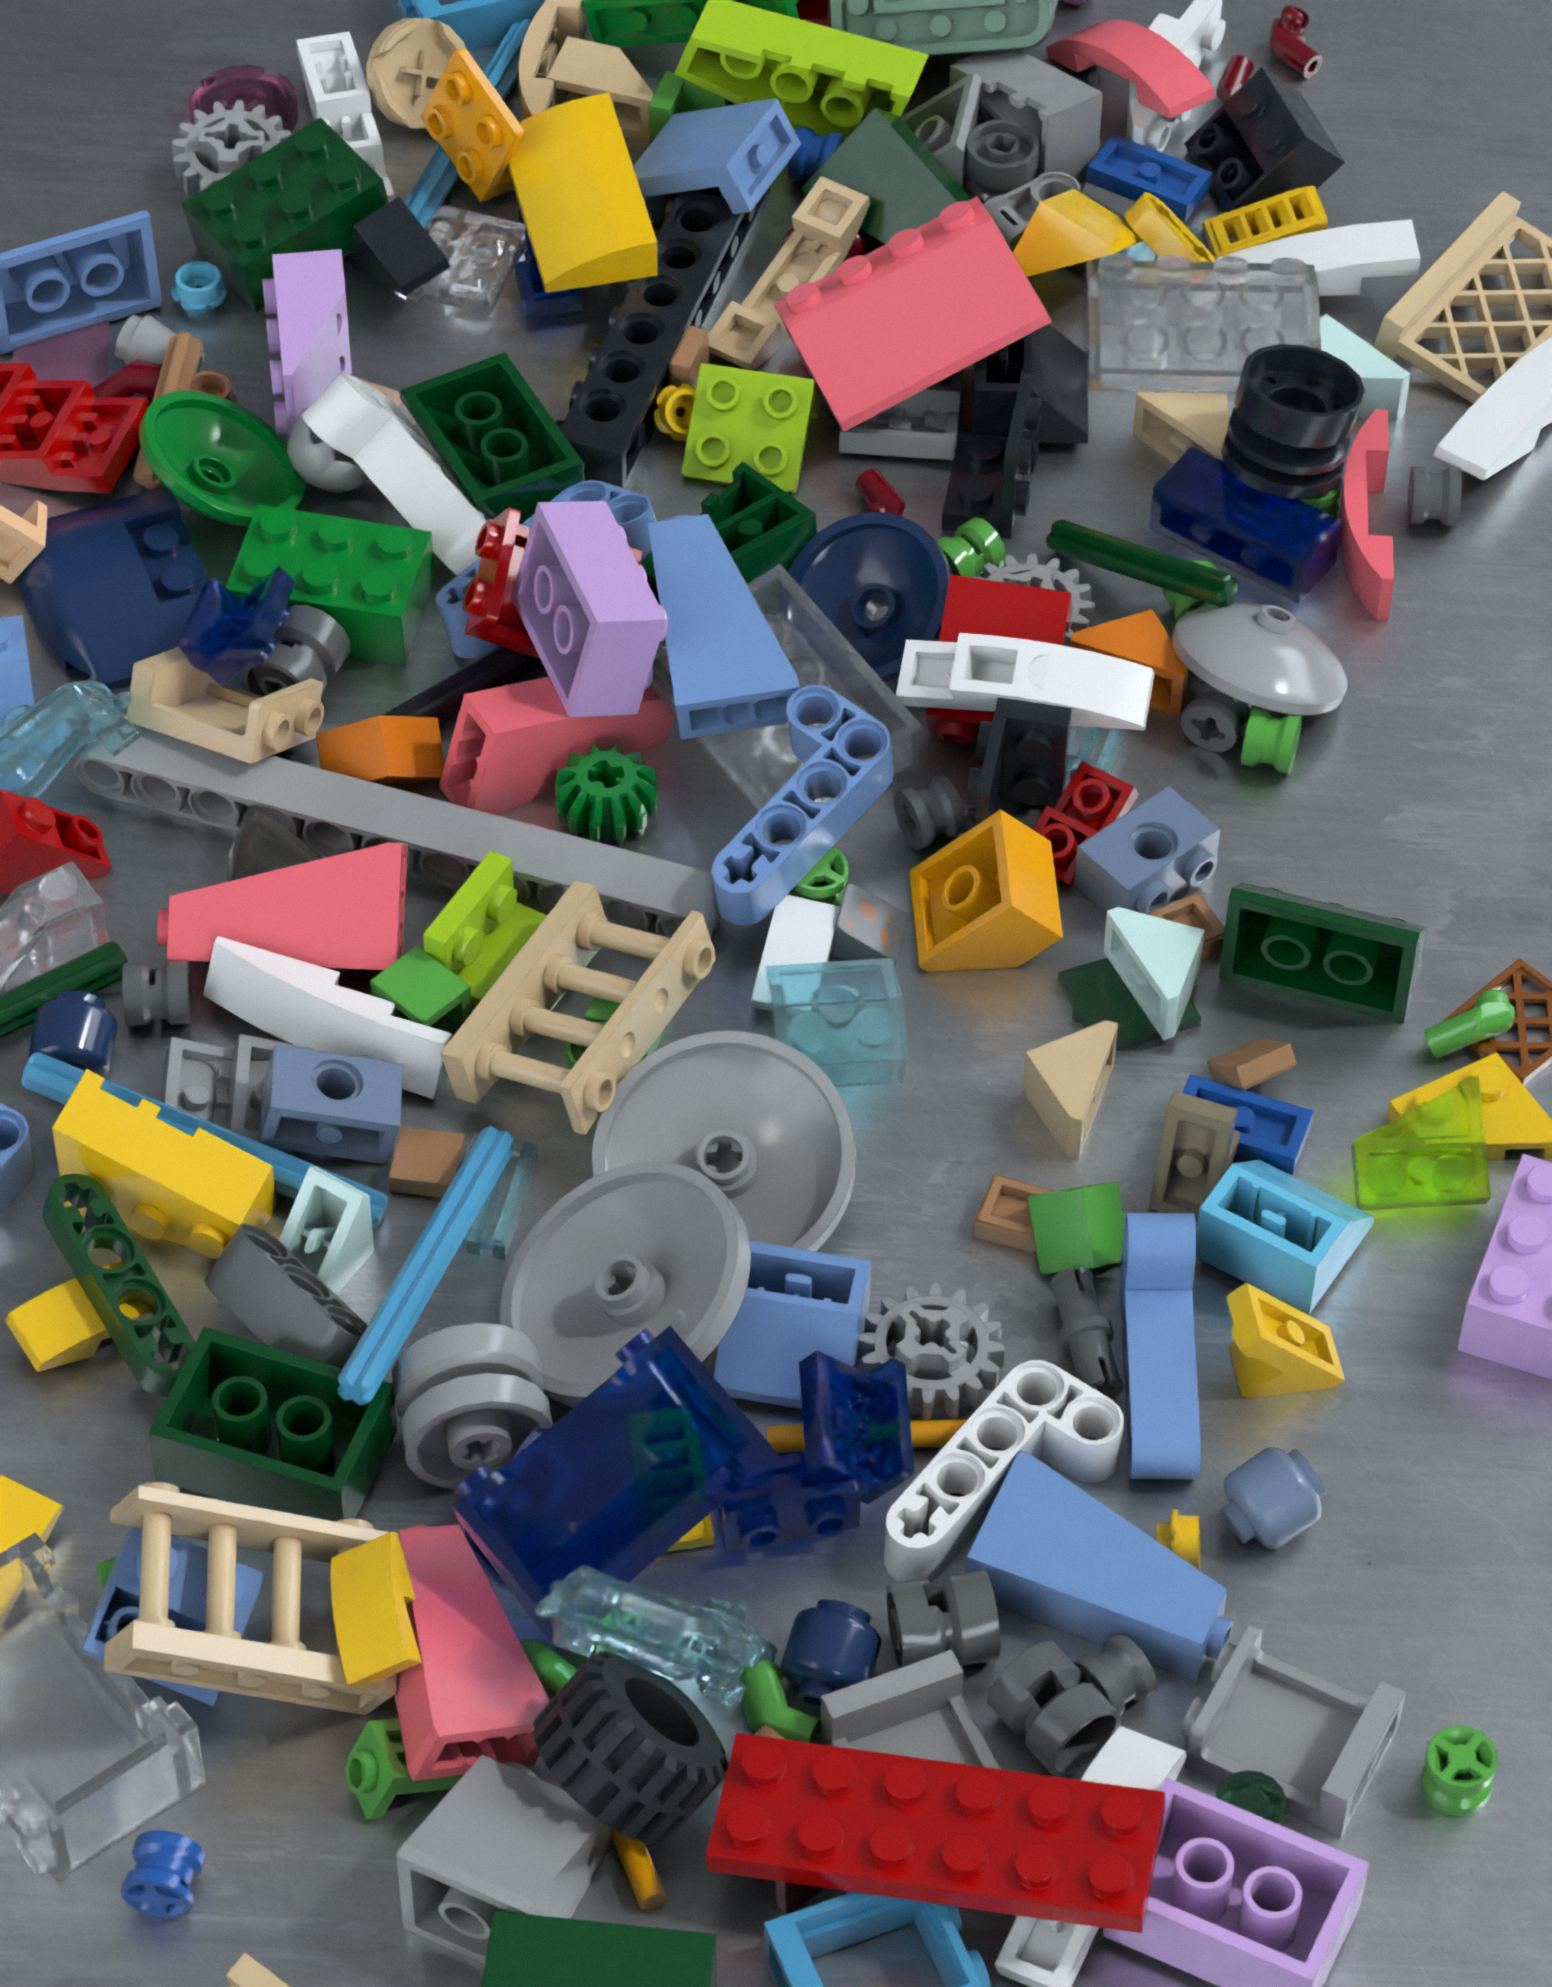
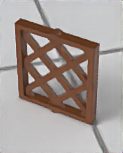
M1519 958L1446 1017L1444 1021L1475 1008V1001L1481 993L1492 989L1500 990L1512 981L1513 992L1504 993L1508 995L1510 1003H1515L1516 1017L1511 1027H1517L1518 1042L1496 1041L1495 1037L1486 1039L1487 1041H1480L1468 1047L1475 1051L1480 1059L1497 1051L1519 1052L1520 1066H1515L1499 1053L1498 1055L1520 1082L1526 1085L1552 1063V982ZM1521 978L1527 979L1545 993H1523ZM1524 1003H1546L1547 1017H1525ZM1526 1027L1548 1028L1550 1042H1527ZM1528 1052H1545L1529 1065Z

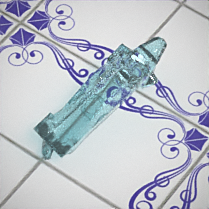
M96 680L74 681L62 685L32 707L30 705H20L7 712L0 722V728L2 729L0 731V789L25 798H36L49 786L82 745L91 744L100 737L107 735L104 745L114 757L131 745L142 735L127 716L122 713V710L132 702L130 691L114 695L105 684Z
M586 1565L576 1568L566 1575L564 1580L552 1582L550 1587L552 1593L545 1597L535 1609L539 1617H550L553 1631L552 1643L554 1646L590 1658L595 1648L594 1644L599 1645L668 1679L675 1681L688 1680L699 1684L700 1691L704 1697L737 1709L746 1691L744 1684L739 1681L746 1666L756 1669L759 1660L762 1659L774 1662L778 1651L773 1643L744 1620L747 1612V1604L744 1600L729 1601L724 1598L710 1596L706 1604L701 1607L646 1587L619 1580Z

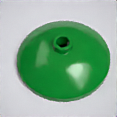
M176 391L164 394L154 400L142 417L139 426L140 445L151 470L171 494L200 514L222 523L249 527L257 504L295 510L302 500L305 481L293 469L288 459L287 442L281 435H277L276 430L248 409L216 395L197 391Z

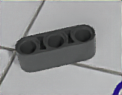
M244 1223L239 1226L204 1280L208 1289L265 1345L339 1368L345 1366L368 1326L282 1242L255 1225Z

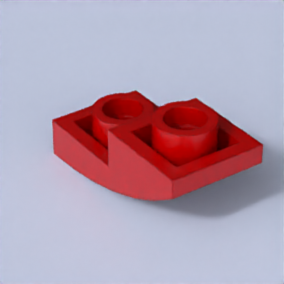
M1083 761L1078 766L1055 808L1046 806L1033 828L1035 832L1051 841L1056 881L1069 888L1074 886L1077 846L1127 814L1139 795L1134 786Z

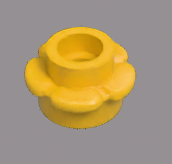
M681 384L680 387L669 385L661 390L656 398L658 408L653 413L654 422L660 432L671 434L673 440L687 441L696 387L690 384ZM679 406L684 409V415L681 418L676 415V409Z
M1174 1509L1171 1512L1170 1522H1157V1541L1200 1570L1199 1515H1179V1509Z

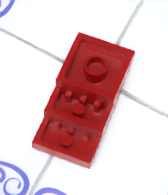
M0 363V482L56 491L111 493L140 442V422L150 406L147 397H96L88 380H38L30 363Z

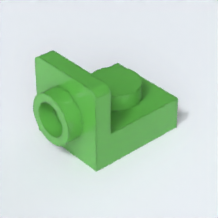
M399 1718L368 1721L344 1763L347 1785L351 1792L356 1794L367 1819L382 1818L397 1794L450 1790L463 1777V1775L412 1781L407 1770Z

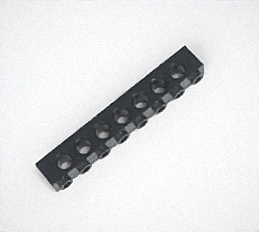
M719 187L680 192L679 195L672 194L669 197L664 213V224L660 232L654 230L657 239L658 276L628 281L627 297L622 306H614L608 323V335L604 343L597 342L593 347L589 360L588 374L584 382L577 381L572 389L569 412L565 420L558 419L555 422L584 462V481H602L624 489L627 488L657 427L654 422L653 413L658 408L656 403L658 394L665 387L669 386V362L685 329H688L689 325L705 329L770 196V187L751 212L737 214L732 213Z

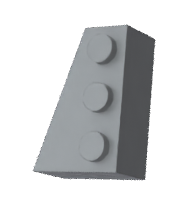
M1021 50L978 53L950 65L949 87L973 72H976L982 78L980 124L990 120L1006 119L1029 127L1037 135L1039 158L1038 170L1035 172L1036 178L1048 172H1063L1076 178L1079 184L1087 181L1088 165L1098 154L1101 147L1100 125L1103 92Z

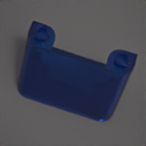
M671 1325L657 1337H654L645 1328L614 1354L622 1363V1366L609 1379L507 1464L493 1472L487 1463L484 1462L453 1488V1491L461 1500L451 1508L452 1512L553 1646L779 1456Z

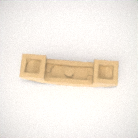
M546 0L535 14L527 29L519 58L521 121L555 106V80L546 79L553 65L558 48H562L567 37L584 39L588 23L581 0Z
M821 176L792 216L793 233L742 304L731 301L709 331V352L745 369L754 370L778 351L790 337L773 304L784 299L788 292L803 283H814L837 271L864 220L870 205L869 197Z

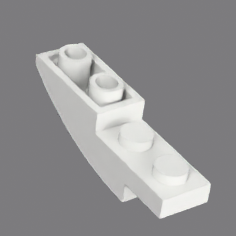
M1194 0L1180 19L1159 12L1148 29L1173 44L1199 69L1202 58L1209 50L1215 51L1224 36L1226 22L1221 19L1222 0ZM1130 81L1126 139L1162 152L1168 143L1171 130L1179 120L1186 121L1193 108L1169 119L1139 104L1136 84Z
M959 633L957 642L906 640L896 698L901 706L995 712L999 697L1072 708L1070 726L1145 730L1155 673L1152 668L1068 646L994 635Z
M1120 1726L1098 1753L1081 1780L1160 1791L1166 1777L1176 1781L1187 1758L1186 1751ZM1017 1916L995 1962L996 1969L1000 1975L1029 1987H1072L1099 1927Z

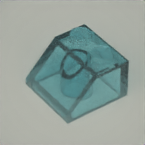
M893 958L771 965L765 967L771 1038L779 1040L806 1055L820 1067L835 1087L904 1082L908 1063L903 997Z

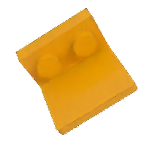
M466 48L456 50L444 69L421 115V119L426 124L429 134L438 141L455 165L460 178L469 185L479 201L483 202L515 190L507 165L524 136V130Z

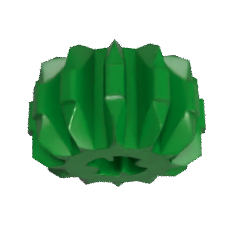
M618 742L610 751H601L592 743L587 756L570 753L566 767L558 769V776L555 779V810L557 815H559V822L568 823V828L573 836L581 837L590 834L591 840L599 843L603 838H612L621 846L626 833L643 836L647 821L654 820L655 813L658 811V778L654 773V767L645 765L641 751L623 755Z

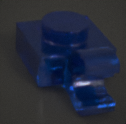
M524 230L528 251H524L525 261L515 262V279L526 319L582 310L580 288L545 293L527 230Z

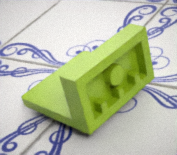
M701 363L682 465L683 476L691 480L729 485L733 481L732 471L743 461L786 493L795 494L799 483L810 418L817 419L821 395L815 379Z
M490 850L423 933L424 951L471 987V1004L475 1006L479 1004L547 917V915L516 902L518 893L513 883V861ZM598 950L593 953V955L590 957V959L586 962V964L583 967H586L588 965V963L592 960V958L595 956ZM563 993L560 996V998L556 1001V1003L553 1005L550 1011L554 1009V1007L561 1000L565 993Z

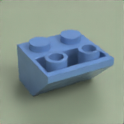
M749 1241L751 1261L748 1285L735 1319L718 1344L712 1394L845 1416L858 1361L859 1335L864 1333L865 1316L869 1312L871 1260Z
M131 1527L123 1540L98 1600L81 1649L82 1653L104 1661L105 1643L133 1620L139 1618L142 1552L141 1528ZM171 1534L168 1619L175 1623V1628L201 1632L205 1630L208 1549ZM236 1561L234 1631L239 1632L242 1637L267 1574ZM148 1679L210 1706L215 1704L220 1692L219 1690Z

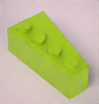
M708 0L674 74L735 104L777 98L795 132L799 126L813 128L817 135L827 136L831 132L844 134L846 140L875 107L901 117L929 54L731 0Z

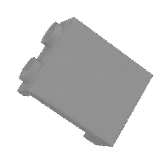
M1248 1625L1237 1646L1227 1642L1221 1650L1211 1675V1681L1216 1684L1208 1699L1197 1696L1186 1714L1181 1729V1735L1189 1738L1185 1767L1338 1837H1342L1399 1729L1406 1691L1379 1680L1370 1699L1365 1698L1263 1652L1260 1648L1263 1630Z
M952 1650L821 1696L820 1734L826 1745L1000 1769L962 1696L963 1670Z

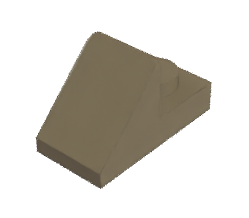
M1178 1091L1174 1092L1167 1106L1149 1209L1162 1213H1194L1195 1222L1198 1223L1199 1208L1233 1163L1240 1140V1132L1234 1130L1238 1109Z

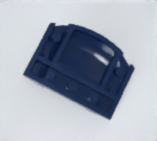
M165 487L47 518L45 548L20 574L24 606L29 621L47 652L66 672L74 666L91 675L87 680L89 689L102 694L130 686L135 662L198 639L220 646L218 661L238 656L237 646L217 587L213 588L181 518L179 504Z

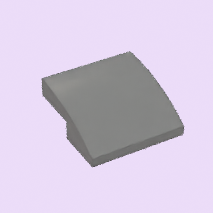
M963 369L845 432L840 427L839 452L954 460Z
M244 1034L239 1035L235 1049L171 1037L165 1056L161 1102L259 1142L262 1082L274 1044L288 1047L295 1046L290 1043ZM274 1148L289 1155L293 1153L292 1150Z

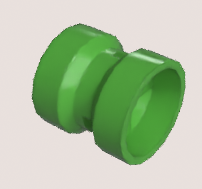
M972 518L957 527L954 537L949 538L945 536L936 540L948 560L952 575L983 577L984 565L987 563H991L999 569L1004 568L1005 556H1007L1004 543L992 525L984 519Z

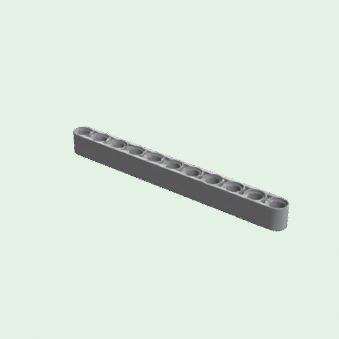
M111 714L103 716L98 721L74 764L73 771L76 779L89 791L100 796L327 857L388 842L407 843L406 878L453 891H458L490 850L513 861V883L518 893L516 902L545 915L550 913L576 880L596 886L608 922L668 938L673 936L692 910L703 913L710 938L721 916L716 904L712 873L275 756H270L250 764L126 721V717Z

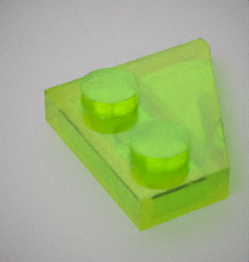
M1479 1076L1464 1078L1452 1089L1427 1103L1424 1101L1404 1112L1399 1119L1386 1126L1381 1125L1353 1142L1351 1154L1356 1206L1358 1209L1375 1210L1488 1203L1491 1198Z

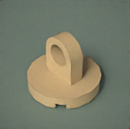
M403 18L386 27L374 41L366 63L367 86L375 106L391 122L405 128H426L421 115L453 52L465 48L462 39L450 26L429 18Z

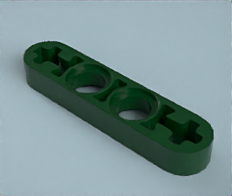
M77 1173L63 1175L55 1179L49 1188L42 1215L45 1226L137 1382L144 1390L153 1395L167 1397L196 1342L105 1189L98 1181L87 1175ZM70 1201L72 1206L64 1208V1202ZM86 1207V1214L83 1218L78 1209ZM98 1248L109 1249L121 1258L123 1265L113 1269L101 1268L91 1261L88 1252ZM125 1300L141 1301L152 1310L153 1317L143 1321L132 1320L120 1311L118 1304ZM160 1335L159 1341L157 1343L155 1338ZM158 1352L165 1362H155ZM178 1362L179 1366L177 1369H172L168 1363Z

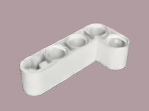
M342 371L302 414L303 420L330 447L351 457L413 529L432 532L433 552L458 576L480 558L475 555L478 534L486 521H492L494 517L479 512L474 507L436 450L389 398L374 387Z
M1030 1360L1017 1365L889 1509L886 1515L884 1565L887 1572L898 1582L926 1578L931 1583L938 1578L981 1529L1019 1450L1031 1454L1039 1460H1044L1071 1478L1081 1482L1097 1483L1108 1479L1115 1473L1120 1462L1124 1416L1120 1407L1104 1394L1054 1364L1044 1360ZM1029 1403H1039L1041 1404V1406L1031 1405ZM1085 1437H1094L1098 1440H1088ZM989 1448H1001L1003 1450L994 1451L990 1450ZM950 1493H960V1494H963V1495H965V1496L956 1497V1496H950V1495H948V1494H950Z

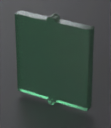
M1108 958L1058 972V982L1073 1008L1072 1020L1075 1023H1081L1084 1029L1105 1020L1118 1023L1116 1051L1162 1038ZM1191 997L1176 1033L1201 1026L1202 1017Z

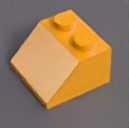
M1001 809L909 870L919 967L927 972L1018 968L1063 938L1051 841Z

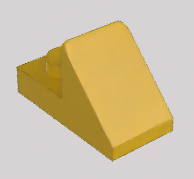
M1248 1283L1243 1284L1226 1296L1233 1320L1231 1334L1234 1341L1229 1345V1352L1240 1393L1243 1397L1260 1398L1334 1388L1345 1381L1330 1326Z

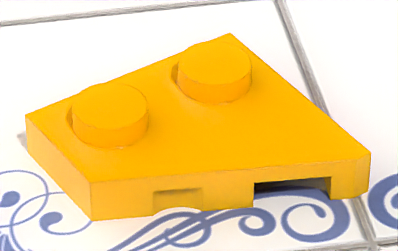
M1497 1052L1389 1101L1386 1117L1422 1162L1454 1161L1459 1157H1472L1477 1160H1502L1505 1157L1506 1150L1542 1149L1543 1158H1552V1119Z

